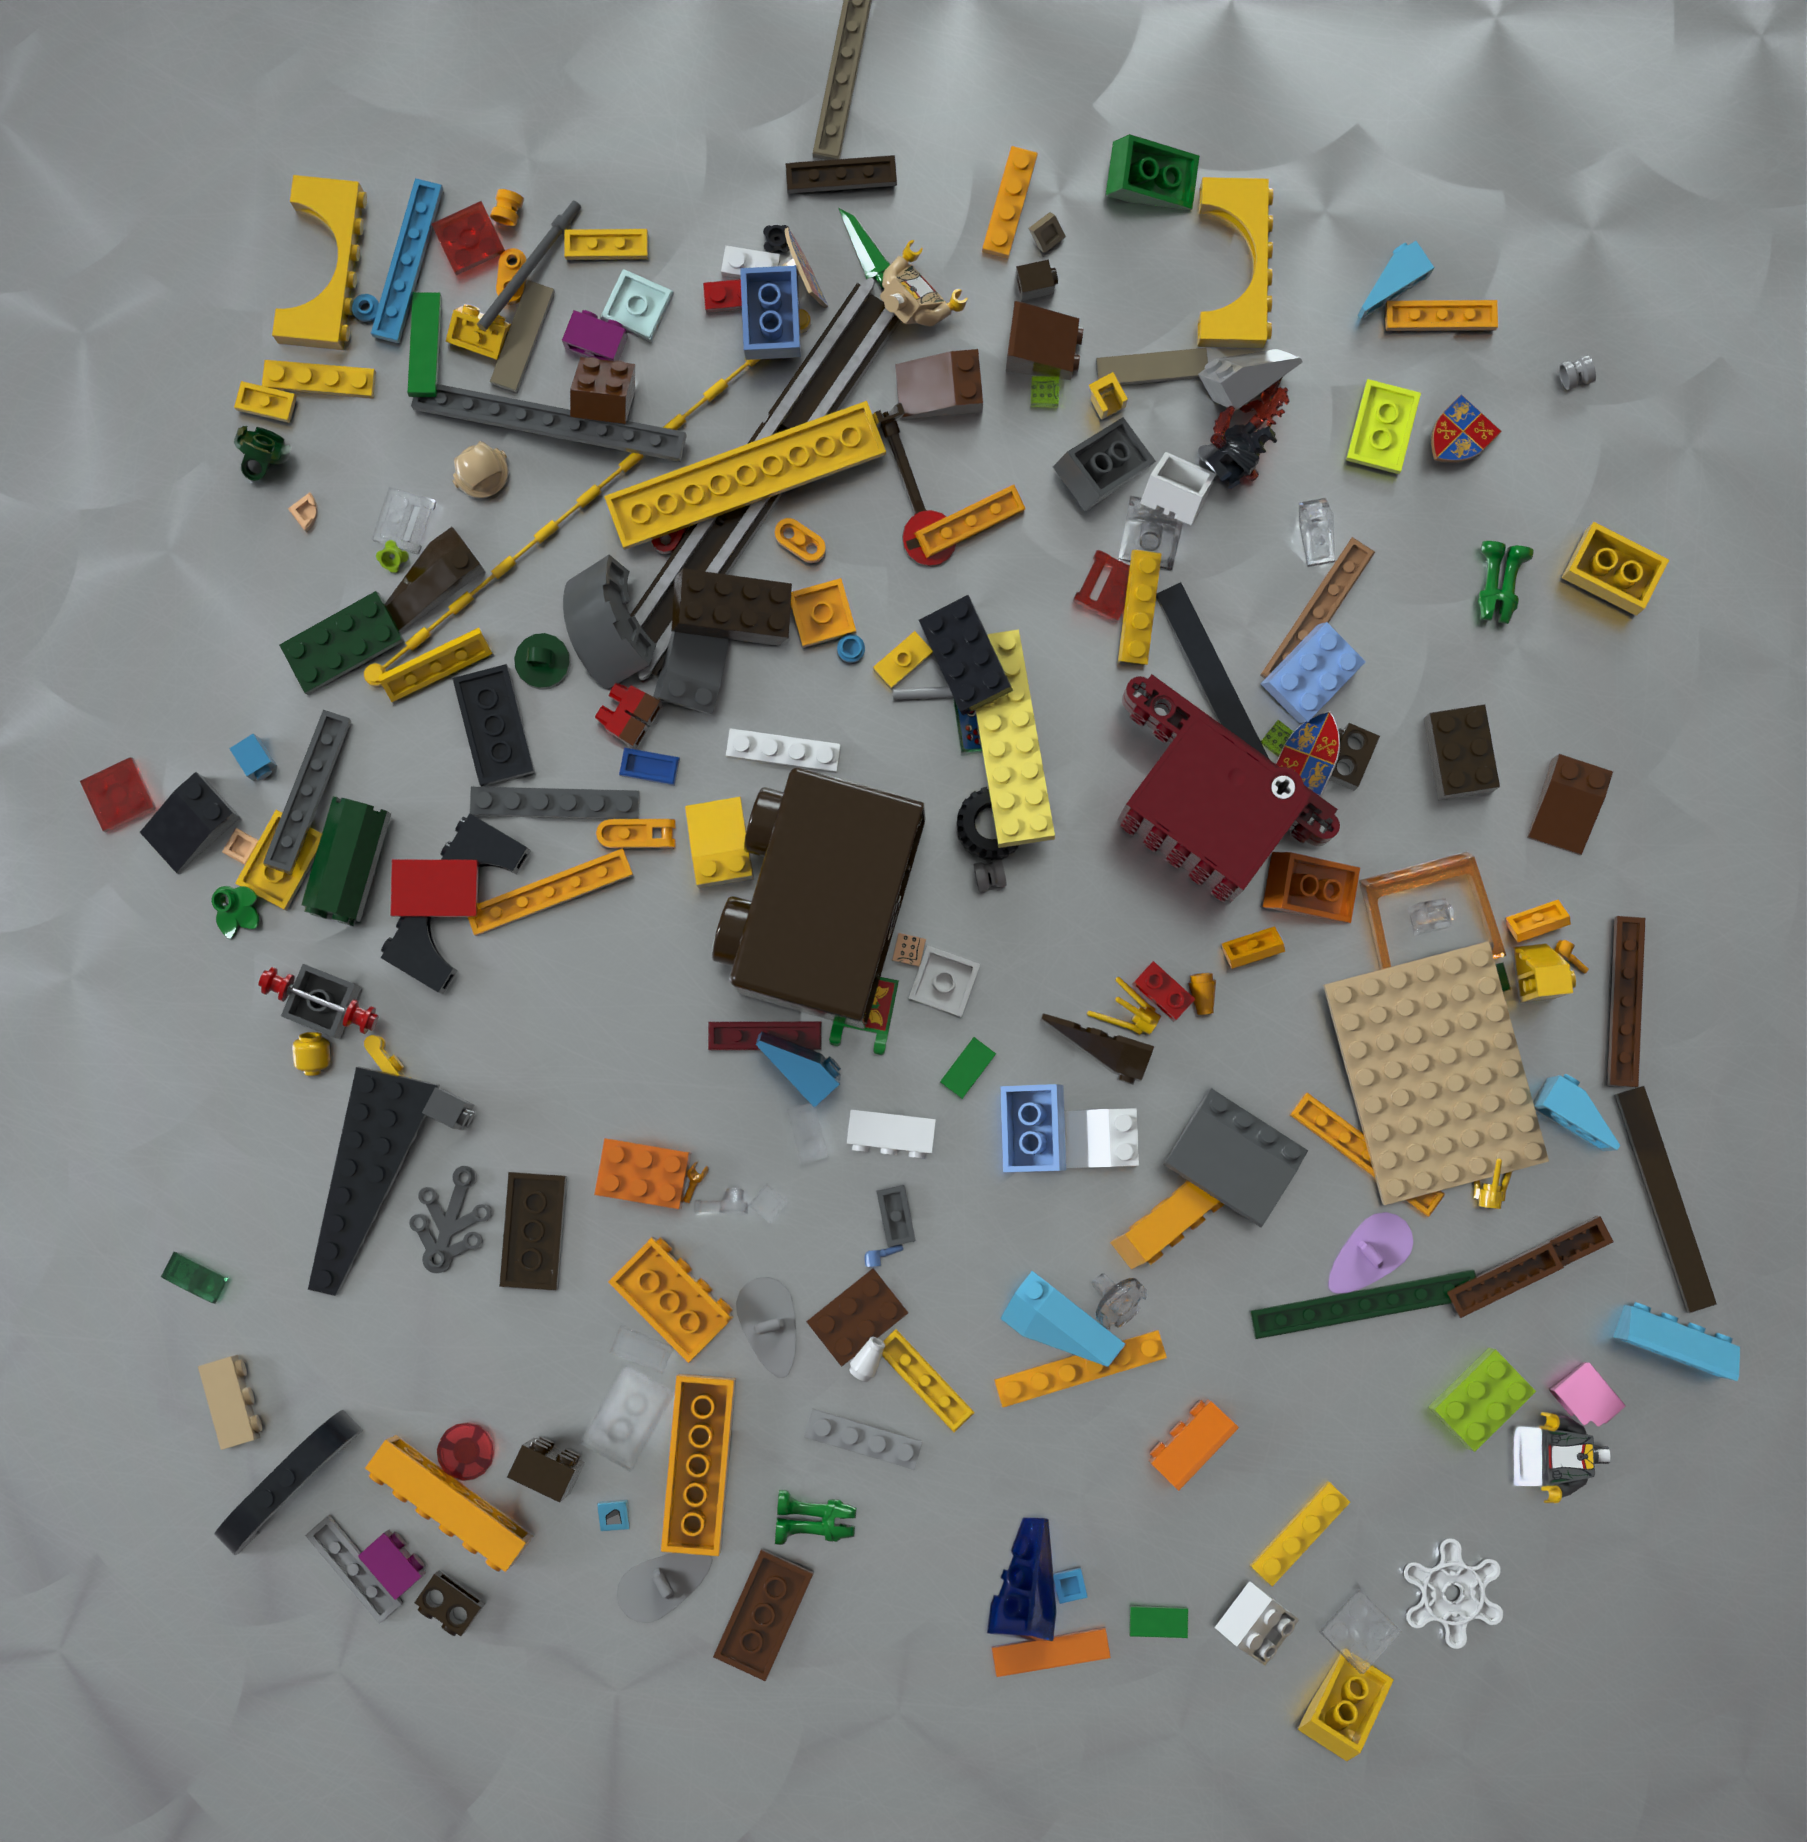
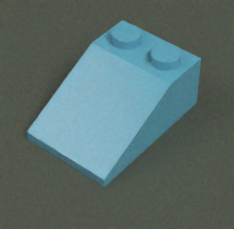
M1564 1074L1563 1077L1558 1075L1547 1078L1533 1101L1535 1110L1602 1151L1618 1150L1620 1144L1586 1091L1578 1086L1580 1082L1567 1074Z

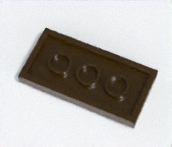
M508 1172L499 1287L558 1290L567 1176Z

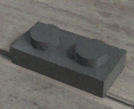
M904 1185L876 1191L888 1247L916 1241Z

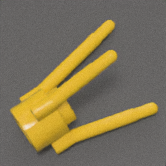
M1116 977V982L1141 1005L1139 1008H1136L1120 997L1115 998L1116 1002L1134 1013L1131 1021L1135 1024L1093 1011H1088L1087 1015L1132 1030L1139 1035L1143 1031L1150 1035L1158 1024L1161 1015L1156 1013V1008L1149 1005L1120 977Z
M1500 1158L1496 1160L1492 1184L1483 1183V1189H1481L1480 1180L1474 1181L1473 1198L1479 1199L1478 1206L1501 1209L1502 1201H1505L1506 1190L1512 1172L1505 1173L1502 1184L1499 1185L1502 1164Z

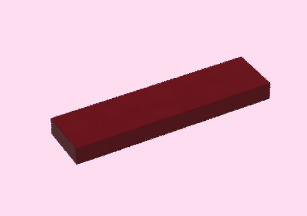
M821 1021L708 1022V1050H760L756 1042L758 1035L762 1031L810 1050H822Z

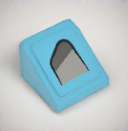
M628 1500L602 1501L597 1503L601 1531L630 1529Z

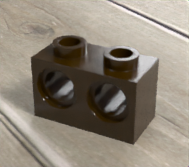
M1348 723L1344 729H1338L1340 752L1329 781L1355 791L1360 785L1380 736ZM1348 738H1358L1361 742V748L1358 750L1352 749L1348 745ZM1339 762H1345L1349 765V775H1342L1338 772L1337 764Z
M440 1570L432 1576L414 1602L419 1606L418 1611L429 1619L436 1618L443 1623L441 1625L442 1629L452 1636L456 1634L462 1636L486 1604ZM432 1590H438L442 1593V1604H435L431 1601L430 1592ZM455 1607H462L466 1611L467 1618L465 1621H458L454 1617L453 1610Z

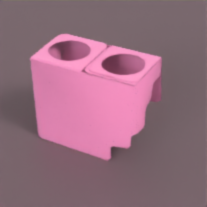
M1588 1362L1579 1365L1549 1390L1570 1416L1575 1415L1583 1425H1587L1590 1421H1593L1596 1426H1601L1603 1423L1606 1424L1626 1406Z

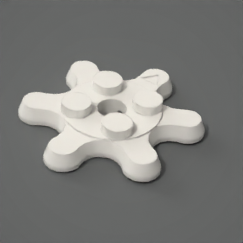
M1449 1538L1445 1539L1440 1545L1441 1560L1436 1567L1426 1568L1420 1563L1411 1562L1404 1568L1405 1579L1409 1583L1418 1586L1422 1593L1421 1601L1408 1610L1406 1619L1409 1625L1414 1628L1424 1627L1430 1621L1442 1623L1445 1628L1446 1643L1454 1649H1459L1467 1642L1466 1627L1471 1620L1481 1619L1487 1624L1496 1625L1503 1618L1501 1607L1490 1602L1485 1595L1487 1584L1499 1577L1500 1566L1493 1559H1485L1477 1566L1466 1565L1462 1560L1460 1543L1455 1539ZM1452 1584L1457 1585L1460 1589V1596L1454 1601L1447 1600L1444 1592Z

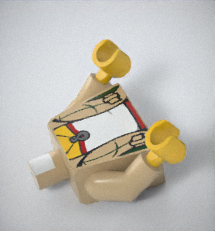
M911 240L904 248L903 256H898L884 271L882 286L885 290L881 293L880 298L884 302L885 308L889 312H894L903 323H918L931 327L951 315L952 310L956 312L962 311L968 298L962 301L957 300L962 290L956 289L953 291L950 301L946 304V301L912 264H908V262L916 261L923 250L921 248L918 252L911 251L910 247L914 243V240Z

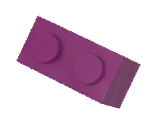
M573 310L562 338L565 349L600 360L619 361L628 339L626 329L623 328L624 326L615 320L609 319L606 322L597 319L598 316L587 310H582V313Z
M387 1530L360 1553L358 1557L396 1600L423 1577L426 1572L423 1570L425 1567L423 1561L416 1554L413 1553L411 1555L405 1549L406 1542L397 1532L392 1533L390 1530Z

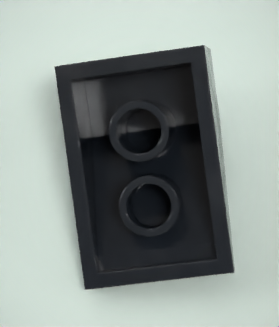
M195 772L174 790L140 833L178 874L241 817L204 776Z

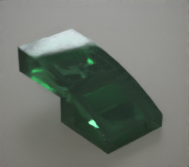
M175 1251L161 1275L163 1279L214 1304H216L228 1280V1277L212 1268L201 1265Z

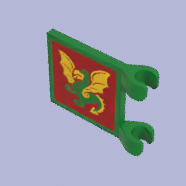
M880 977L865 1029L833 1021L829 1038L830 1045H840L843 1028L846 1027L876 1033L873 1051L875 1054L884 1055L899 980Z

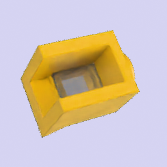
M1114 372L1089 384L1092 393L1090 400L1101 420L1126 407L1128 398Z

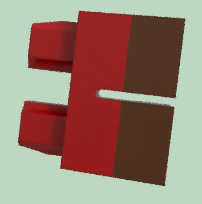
M615 683L608 696L619 703L618 707L614 712L602 705L595 718L605 727L609 734L620 739L632 749H637L648 731L646 725L651 726L663 705L660 700L632 685L628 688Z

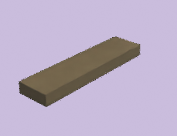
M530 280L527 281L490 379L491 384L516 393L518 392L555 293L553 288Z
M1207 348L1096 358L1098 380L1114 372L1120 385L1200 378L1198 374L1205 369V365L1208 363Z

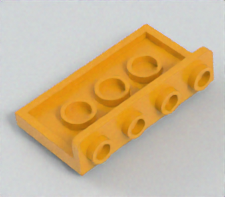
M651 1237L608 1283L689 1363L734 1318L730 1314L733 1309L722 1298L717 1301L710 1294L713 1289L701 1277L697 1281L689 1273L692 1268L681 1257L676 1260L669 1253L672 1248L664 1239L660 1237L656 1240L654 1237Z

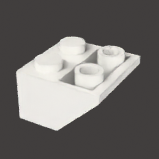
M1249 1581L1215 1628L1234 1645L1265 1666L1275 1656L1277 1649L1285 1638L1293 1632L1295 1625L1300 1619Z

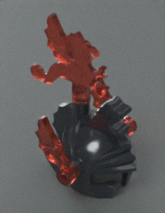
M1282 378L1263 391L1261 395L1262 401L1255 400L1239 408L1244 413L1250 411L1257 412L1245 426L1243 424H1236L1229 428L1230 420L1235 410L1233 406H1229L1224 412H1221L1219 418L1214 421L1215 426L1213 430L1215 434L1210 439L1212 444L1202 445L1198 449L1201 460L1206 462L1222 482L1226 480L1229 483L1228 488L1230 490L1241 483L1239 480L1243 476L1249 481L1257 479L1259 473L1256 470V465L1259 462L1260 453H1266L1264 444L1268 440H1271L1273 443L1277 442L1275 438L1276 433L1270 428L1272 424L1276 425L1273 417L1279 416L1281 418L1285 411L1283 409L1278 410V408L1283 406V402L1286 405L1290 402L1287 395L1288 389L1286 387L1284 389L1279 387ZM1265 420H1267L1266 425L1268 427L1259 430V428L1264 424Z

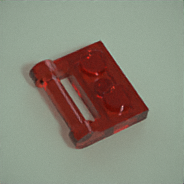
M1096 550L1093 556L1095 561L1080 592H1076L1073 601L1118 623L1125 608L1130 565L1111 557L1103 551ZM1105 565L1112 570L1097 601L1090 598V595Z

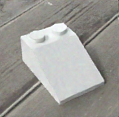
M1137 1108L1064 1111L1066 1168L1139 1166Z

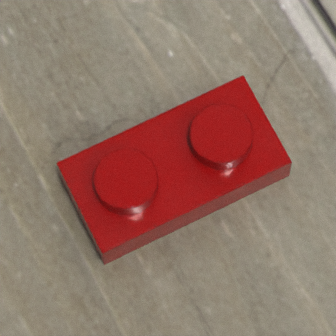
M741 279L703 283L706 313L742 310Z

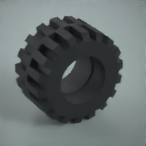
M983 787L978 792H972L963 801L957 816L958 837H960L962 845L969 850V853L978 855L980 859L991 858V860L1000 857L1005 858L1010 853H1014L1019 845L998 848L997 839L983 837L978 833L975 826L977 815L984 809L992 808L989 789Z

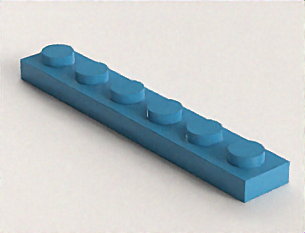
M415 178L372 327V337L400 343L413 292L442 196L443 187L441 184Z

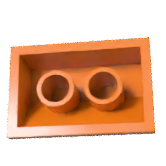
M1209 1399L1205 1402L1200 1400L1190 1410L1189 1413L1192 1416L1185 1423L1180 1421L1170 1431L1172 1437L1165 1444L1163 1442L1157 1444L1150 1452L1152 1458L1149 1462L1178 1491L1239 1428Z

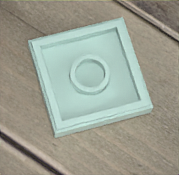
M623 269L600 319L606 322L609 319L615 320L624 326L623 328L626 329V332L651 342L674 292Z

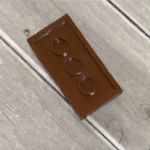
M761 1548L713 1658L766 1681L814 1572Z

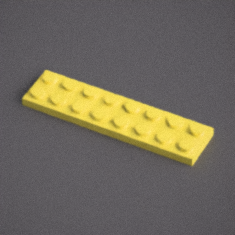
M1019 629L988 634L1013 688V691L975 710L998 848L1055 840Z

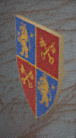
M789 227L785 229V236L793 259L782 266H796L797 275H801L808 293L824 308H827L828 304L798 242Z

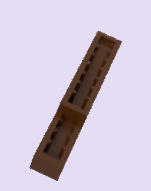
M1595 1216L1447 1291V1294L1459 1318H1462L1563 1269L1564 1266L1614 1241L1601 1216Z

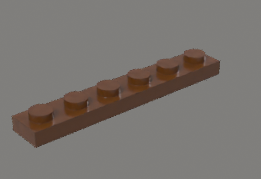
M1616 916L1614 919L1607 1086L1635 1088L1639 1086L1646 918Z

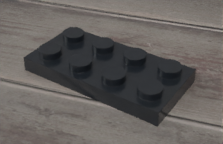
M969 595L919 619L940 669L963 716L1013 691Z
M504 664L452 678L479 785L482 787L535 773L508 665Z

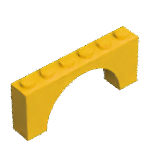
M293 175L290 203L295 211L307 213L320 219L333 231L338 247V260L331 281L317 297L297 307L275 309L272 336L278 344L344 350V343L348 342L350 337V327L347 325L348 315H352L353 299L350 297L351 289L355 288L357 283V274L354 272L355 262H358L360 259V246L357 243L358 235L363 234L364 221L361 218V212L367 205V193L364 192L358 181Z
M1202 177L1199 214L1219 217L1233 225L1243 235L1252 253L1253 277L1246 291L1231 304L1217 310L1200 312L1198 318V347L1264 348L1267 339H1271L1272 323L1267 322V312L1272 311V296L1267 295L1268 286L1272 285L1273 276L1272 269H1268V259H1272L1273 242H1268V232H1272L1273 215H1268V205L1273 204V188H1269V179Z

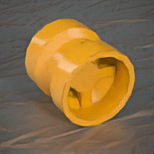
M499 189L495 197L497 206L492 208L490 218L502 225L516 226L519 218L517 211L522 207L524 197L507 189Z

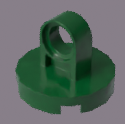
M242 426L237 430L234 444L244 454L241 471L246 478L253 481L260 480L269 470L270 464H283L287 462L291 446L283 444L285 440L283 437L261 427H256L255 431H247L248 426ZM250 460L259 462L262 472H252L249 469L248 462Z
M547 633L533 634L524 639L517 647L514 657L515 669L519 677L528 686L539 690L555 687V685L568 676L571 667L570 654L565 644L556 636Z

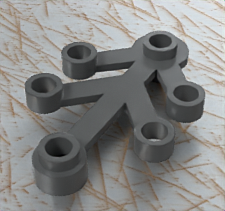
M460 1166L453 1173L452 1178L455 1187L445 1215L437 1201V1193L433 1188H422L418 1194L420 1202L426 1204L439 1230L435 1243L427 1228L428 1220L424 1215H414L409 1221L410 1228L418 1233L426 1249L422 1261L424 1267L429 1272L442 1273L446 1271L451 1264L452 1257L468 1249H476L482 1243L479 1233L469 1232L462 1241L447 1247L451 1235L478 1221H487L491 1216V1210L488 1206L477 1205L473 1212L457 1219L466 1189L472 1187L477 1180L475 1170L469 1166ZM461 1172H466L469 1176L465 1183L459 1180ZM427 1190L431 1191L433 1195L430 1201H425L423 1198V1193ZM479 1208H484L487 1212L483 1219L477 1216ZM418 1217L423 1220V1226L419 1229L414 1226V1221ZM471 1235H475L478 1240L474 1246L468 1243V1238ZM436 1253L441 1256V1262L438 1265L432 1262V1256Z

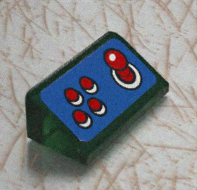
M953 698L961 756L982 753L976 711L974 710L963 716Z

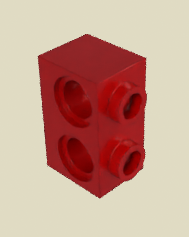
M1154 961L1132 983L1138 991L1173 1022L1195 1000L1191 994Z

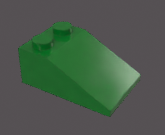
M1131 134L1113 141L1106 196L1131 203L1192 210L1200 156Z

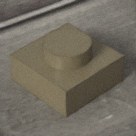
M1051 212L1028 228L1039 250L1044 253L1066 237L1056 216Z

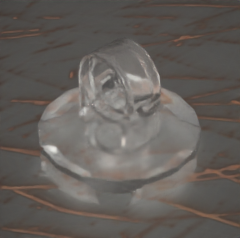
M1102 1273L1091 1282L1095 1290L1102 1297L1096 1309V1319L1106 1329H1110V1326L1113 1324L1119 1328L1129 1322L1141 1309L1137 1305L1141 1297L1144 1300L1147 1297V1289L1136 1278H1128L1115 1284L1106 1274Z

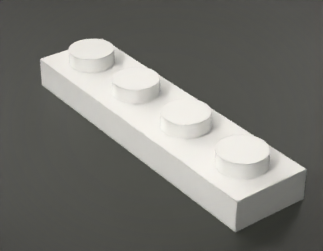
M730 728L726 757L837 773L841 744Z

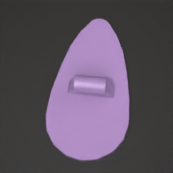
M1387 1212L1376 1213L1365 1219L1352 1233L1334 1261L1328 1282L1330 1291L1333 1293H1348L1362 1289L1388 1275L1403 1264L1411 1254L1413 1247L1412 1231L1406 1221L1398 1215Z

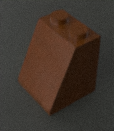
M1015 301L1006 372L1071 380L1073 371L1078 372L1080 355H1076L1075 350L1076 344L1082 345L1084 328H1078L1080 318Z

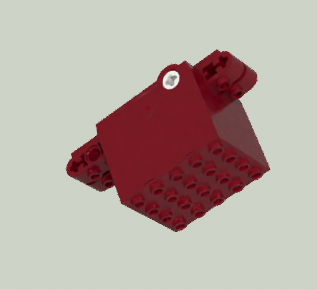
M1153 674L1148 679L1138 676L1128 682L1122 696V703L1131 714L1129 716L1131 720L1142 727L1147 725L1154 730L1152 734L1163 743L1169 741L1171 744L1126 803L1118 818V821L1121 822L1120 827L1132 836L1136 833L1143 838L1144 841L1142 843L1151 851L1157 852L1159 850L1167 856L1165 860L1177 869L1182 867L1189 872L1188 877L1200 886L1204 883L1213 889L1211 894L1222 902L1228 900L1231 903L1243 892L1288 829L1292 831L1290 835L1300 843L1304 844L1306 841L1314 846H1323L1337 835L1340 829V822L1334 814L1338 809L1305 786L1301 776L1296 771L1288 767L1276 765ZM1137 692L1142 694L1138 698L1134 696ZM1155 708L1164 709L1167 715L1161 716L1157 714ZM1312 817L1314 820L1310 824H1308L1307 822ZM1321 826L1325 828L1323 833L1320 832Z

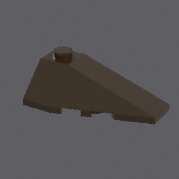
M450 527L427 545L385 603L399 632H402L484 573L485 570L453 527Z
M1042 1014L1040 1021L1110 1072L1119 1075L1117 1080L1134 1085L1135 1080L1142 1081L1154 1046L1120 1035L1111 1037L1102 1030L1090 1027L1082 1028L1078 1023Z

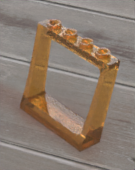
M1466 851L1359 880L1380 970L1391 967L1378 899L1385 895L1466 874L1489 939L1493 958L1497 959L1507 956L1473 855Z

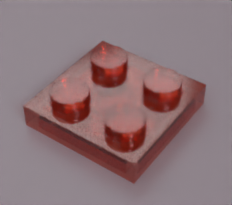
M482 201L432 223L433 229L455 275L489 261L505 251Z
M132 757L80 781L104 832H108L156 809L144 779Z

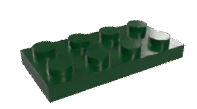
M374 591L281 643L279 646L301 688L308 695L400 644L404 639L379 592Z

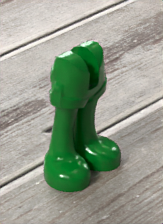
M1483 541L1481 552L1487 559L1488 569L1485 590L1480 591L1478 596L1481 620L1491 621L1496 600H1501L1498 622L1509 624L1513 612L1518 608L1519 598L1515 595L1518 570L1523 563L1533 558L1534 550L1530 547L1519 545L1507 548L1506 569L1502 589L1500 590L1498 589L1499 571L1506 545L1497 541Z
M779 1490L777 1515L799 1514L821 1517L822 1521H799L777 1517L775 1544H785L788 1537L794 1534L825 1536L826 1541L838 1542V1540L854 1537L855 1526L842 1523L834 1524L835 1518H856L857 1508L843 1504L841 1500L835 1499L828 1500L827 1504L801 1502L793 1499L787 1490Z

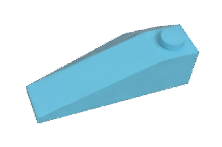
M1031 1271L1015 1292L1000 1318L1023 1337L1107 1367L1111 1365L1126 1345L1033 1271Z

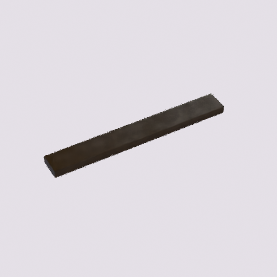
M1645 1086L1615 1094L1687 1313L1717 1305Z

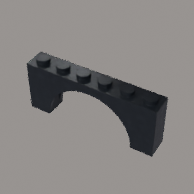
M469 813L467 818L462 817L455 828V831L458 833L452 842L448 841L444 845L440 855L443 856L441 860H478V868L497 867L517 875L531 850ZM400 917L396 924L398 930L394 937H389L381 948V952H383L381 959L436 992L444 994L458 970L448 964L439 953L432 936L431 917Z

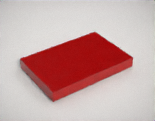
M392 859L390 916L477 917L478 860Z

